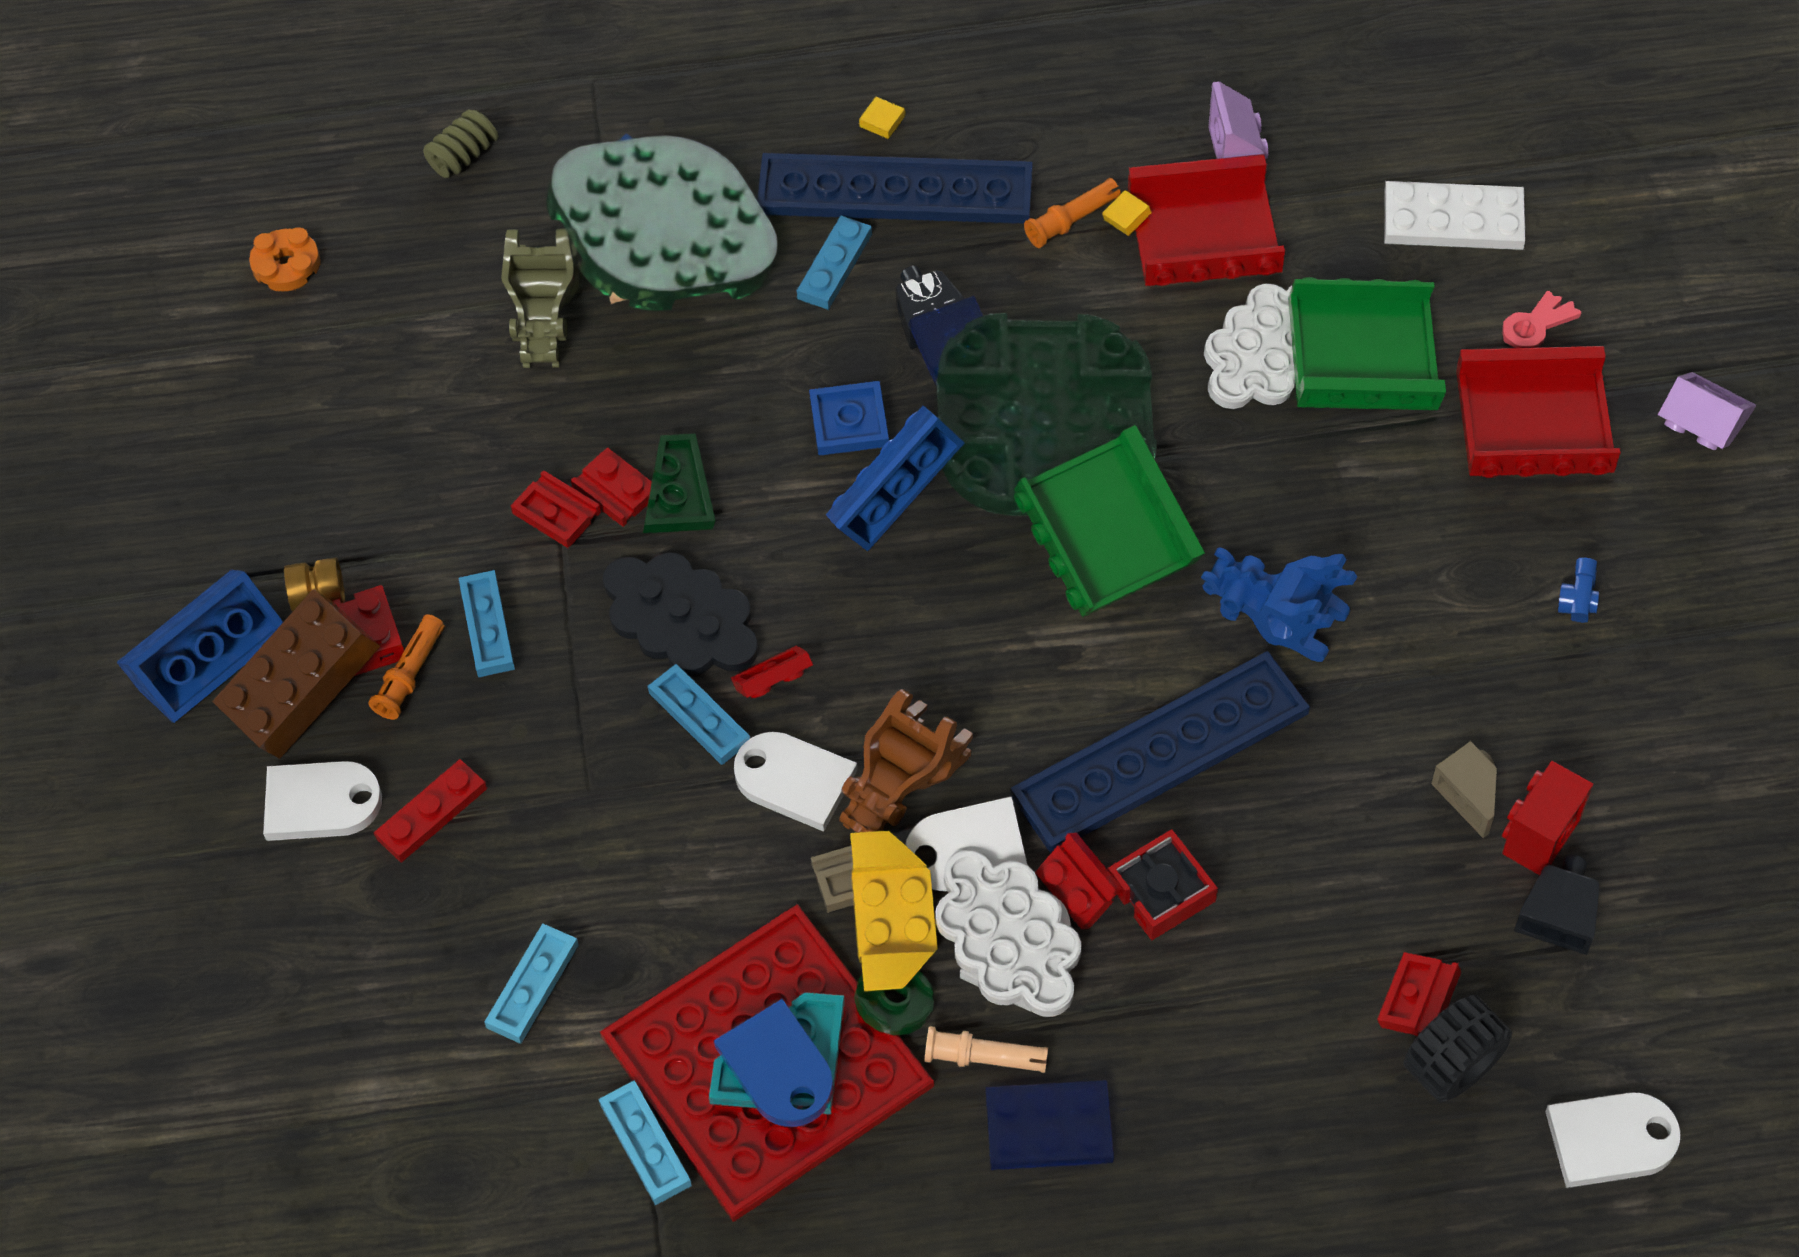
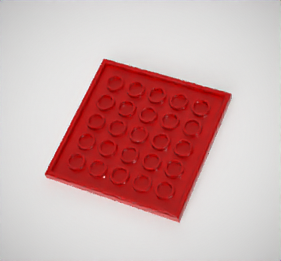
M798 904L600 1031L604 1042L631 1080H635L646 1101L733 1222L934 1087L933 1079L899 1035L877 1031L868 1025L857 1012L854 995L858 982ZM804 992L844 996L845 1004L831 1114H822L814 1121L802 1126L785 1127L767 1120L757 1108L710 1104L709 1093L714 1060L720 1056L714 1045L715 1039L781 999L784 1000L789 1008L792 1006V1001Z

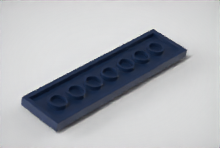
M763 153L757 198V214L1024 224L1025 221L1030 219L1032 162Z
M1266 651L1011 787L1010 795L1051 854L1058 845H1061L1066 840L1065 836L1068 833H1077L1080 837L1087 835L1309 714L1310 706L1270 653Z

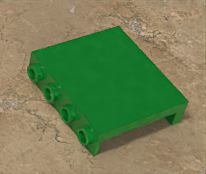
M1313 277L1294 279L1288 296L1297 407L1438 410L1446 394L1445 380H1438L1430 308V296L1434 289V282H1421L1418 280L1396 282L1383 279L1356 281L1348 278L1317 280Z
M1136 425L1124 430L1118 438L1034 478L1027 480L1024 477L1020 479L1014 489L1016 492L1014 493V498L1018 508L1022 513L1027 512L1033 524L1031 530L1035 540L1039 545L1044 544L1050 555L1048 562L1052 572L1057 578H1062L1068 589L1066 590L1067 600L1074 610H1079L1082 618L1197 563L1205 554Z

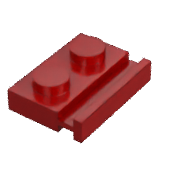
M608 447L582 469L583 473L579 477L571 479L572 488L600 504V509L622 527L627 524V520L632 515L635 517L648 505L652 481Z
M543 470L537 482L533 481L511 505L512 514L569 548L591 524L590 520L595 515L598 516L601 513L600 504Z
M1068 833L1065 836L1066 840L1052 851L1035 873L1050 892L1064 904L1069 915L1081 930L1090 929L1113 903V898L1117 894H1121L1124 889L1077 833Z
M1404 952L1377 1019L1380 1027L1418 1036L1435 1017L1448 1008L1461 974L1459 964L1452 962V965L1442 963L1439 959Z

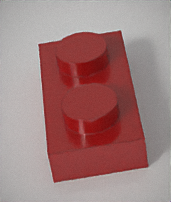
M796 645L731 677V680L737 692L746 698H757L767 694L771 690L770 686L782 680L789 682L801 677L804 674V669L813 664L808 652Z

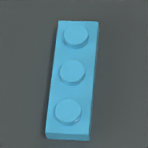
M542 923L484 1022L486 1028L521 1044L579 945L577 938Z
M635 1080L598 1099L602 1110L655 1205L692 1186L686 1171Z

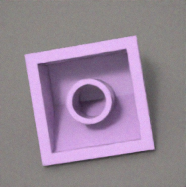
M1212 82L1209 131L1216 158L1264 154L1265 159H1267V141L1265 138L1261 139L1259 134L1261 133L1260 115L1253 112L1250 99L1221 82Z
M1691 372L1678 376L1658 415L1666 419L1664 424L1667 427L1680 433L1688 430L1698 436L1696 440L1698 443L1709 449L1716 450L1717 447L1723 449L1732 443L1754 411L1756 404Z

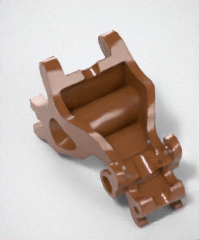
M900 689L891 698L884 712L865 735L863 774L861 777L857 776L855 778L850 776L842 786V793L850 798L851 801L849 806L842 811L839 819L840 822L847 829H852L857 833L884 831L883 827L886 823L896 826L906 813L907 807L902 804V801L907 794L914 790L926 789L948 780L969 759L971 750L967 746L973 739V733L964 728L954 737L957 722L948 716L940 721L935 732L924 726V720L919 718L927 710L928 705L918 700L909 707L913 695L904 689Z

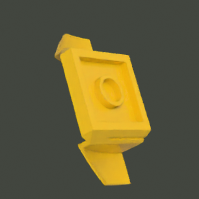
M890 831L850 833L853 860L851 881L859 962L862 963L864 992L903 989L938 949L930 870L926 868L927 865Z

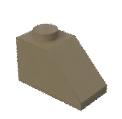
M1470 741L1436 765L1431 784L1482 838L1489 834L1495 811L1497 768L1491 756L1486 751L1479 750Z

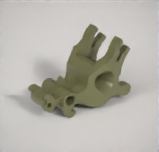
M518 229L507 230L501 278L517 310L518 320L510 319L509 332L513 342H521L520 361L523 363V368H530L531 363L552 362V368H559L560 366L558 341H567L568 335L567 320L560 318V312L565 304H569L580 290L582 264L578 259L577 245L571 244L568 229H556V246L541 248L520 245Z

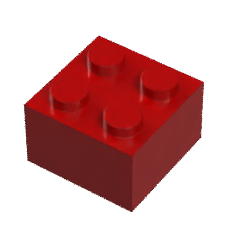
M1554 761L1550 762L1544 773L1537 770L1526 790L1529 793L1524 801L1518 799L1509 812L1507 819L1510 821L1502 834V837L1506 839L1502 854L1540 875L1546 865H1552L1581 821L1594 784Z

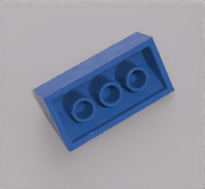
M922 406L918 412L913 413L906 420L902 430L892 440L885 443L877 458L868 467L860 471L852 486L844 494L836 498L826 516L840 531L866 551H869L965 442L931 411Z
M230 570L118 660L117 664L136 688L171 722L175 723L241 669L279 628L283 621L245 571Z

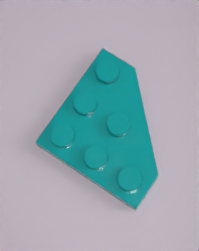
M804 992L792 1001V1006L789 1009L829 1065L833 1081V1094L823 1114H831L845 1000L844 996ZM720 1055L714 1060L709 1093L710 1104L756 1108ZM800 1093L792 1099L791 1104L797 1109L804 1110L811 1107L815 1099L808 1093Z

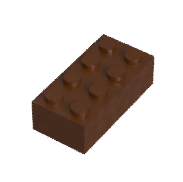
M313 589L212 702L259 748L280 759L380 648V645L333 601Z

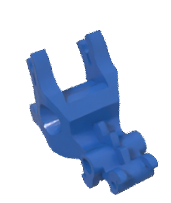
M1217 548L1214 553L1218 557L1210 572H1203L1201 579L1205 580L1202 586L1207 594L1210 596L1216 594L1222 597L1220 600L1222 616L1228 620L1236 621L1241 611L1252 619L1262 637L1269 644L1290 648L1310 660L1322 662L1326 658L1329 649L1325 644L1314 639L1318 629L1331 627L1334 619L1344 622L1350 613L1349 606L1332 593V590L1337 586L1353 585L1357 578L1354 571H1346L1342 568L1347 560L1343 554H1335L1321 558L1311 555L1288 563L1279 574L1270 575L1263 571L1265 568L1264 563L1257 557L1245 556L1242 563L1235 561L1229 551L1224 548Z

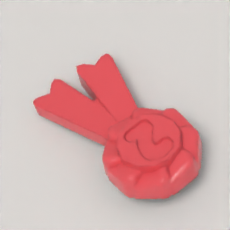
M1548 290L1531 313H1513L1505 319L1502 327L1503 341L1513 348H1537L1544 342L1547 329L1578 319L1581 316V311L1574 308L1573 301L1560 306L1562 297L1553 296Z

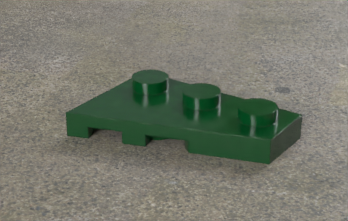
M696 434L661 435L642 533L713 529L715 517Z

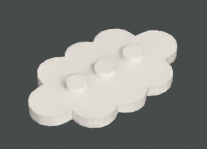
M1274 284L1256 286L1249 293L1246 305L1235 306L1228 311L1224 319L1223 329L1216 330L1209 335L1204 347V357L1209 366L1214 369L1208 382V392L1216 404L1224 408L1236 409L1249 403L1252 398L1266 405L1281 404L1289 399L1295 385L1288 296L1292 286L1287 291Z
M964 850L955 853L948 859L944 867V884L948 894L939 901L936 907V925L939 932L946 939L955 942V959L957 964L963 970L978 975V987L981 994L992 1003L1010 1005L1023 1000L1033 1013L1040 1016L1053 1017L1062 1014L1070 1007L1074 997V982L1069 971L1077 965L1081 957V940L1078 933L1071 926L1061 923V906L1058 900L1051 894L1038 891V879L1035 872L1026 864L1018 861H1007L994 866L984 854L975 850Z

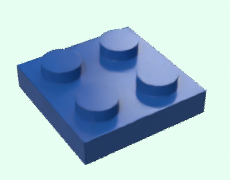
M880 381L809 390L818 456L882 448L889 441Z

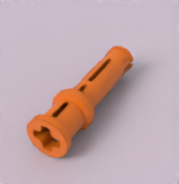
M1109 178L1063 206L1053 205L1048 208L1046 214L1039 218L1028 219L1024 223V230L1028 239L1035 247L1041 248L1053 236L1069 232L1072 223L1116 199L1121 194V191L1117 189L1113 192L1112 189L1118 187V184L1112 178Z
M424 615L399 662L394 668L387 670L384 674V684L378 694L373 695L368 702L369 707L378 715L391 720L398 719L401 713V704L407 695L413 693L416 687L414 679L445 628V625H443L439 618L433 615Z

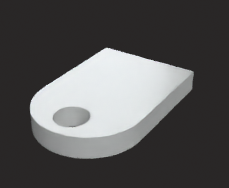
M767 732L752 737L741 746L734 761L736 783L746 798L823 832L844 796L842 793L844 782L850 776L854 778L858 770L857 763L780 732ZM752 756H761L766 760L764 765L759 768H750L745 764L746 760Z
M348 761L267 766L263 832L266 841L346 836L365 829L374 821L381 809L382 793L378 781L368 768ZM360 791L372 793L371 798L365 803L356 804L352 802L353 796Z
M1012 796L930 815L913 827L905 844L914 854L921 845H929L935 850L936 860L928 869L931 873L932 889L938 891H947L944 884V867L948 859L955 853L964 850H975L984 854L994 866L1007 861H1018L1027 865Z
M1625 1093L1548 1105L1545 1111L1566 1188L1655 1174L1672 1161L1679 1147L1680 1128L1675 1115L1663 1102L1647 1094ZM1650 1123L1663 1125L1668 1132V1137L1662 1140L1651 1137L1647 1132L1646 1125Z

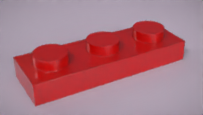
M459 759L374 832L376 840L402 863L486 791L485 781Z

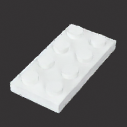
M1386 181L1384 189V244L1523 250L1525 244L1524 187Z

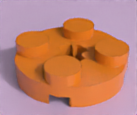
M297 227L293 229H280L256 236L249 262L253 275L260 284L261 282L268 284L269 289L275 291H291L308 283L307 277L313 271L315 274L320 267V255L315 241L308 236L307 231ZM291 256L288 258V263L281 264L280 258Z

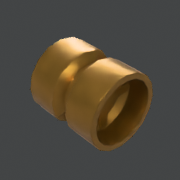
M337 557L317 560L314 567H310L306 562L284 566L286 591L292 612L313 589L331 601L340 599L341 604L345 603L343 577Z

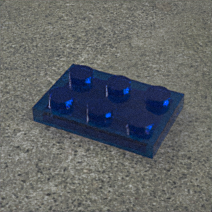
M1107 1080L986 1087L991 1170L1113 1163L1114 1154Z

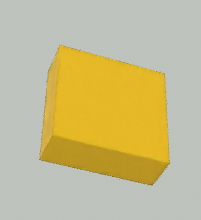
M875 97L860 117V127L889 139L904 119L905 109Z
M1125 190L1102 212V215L1106 222L1129 236L1152 212L1149 205Z

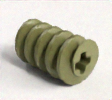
M466 110L462 113L461 118L459 117L453 121L452 126L444 128L442 134L436 135L433 142H429L424 146V156L430 166L440 176L448 178V170L454 174H459L461 172L460 164L468 166L471 163L469 155L473 158H478L480 156L479 148L487 150L490 145L488 140L496 142L499 136L485 115L477 110Z

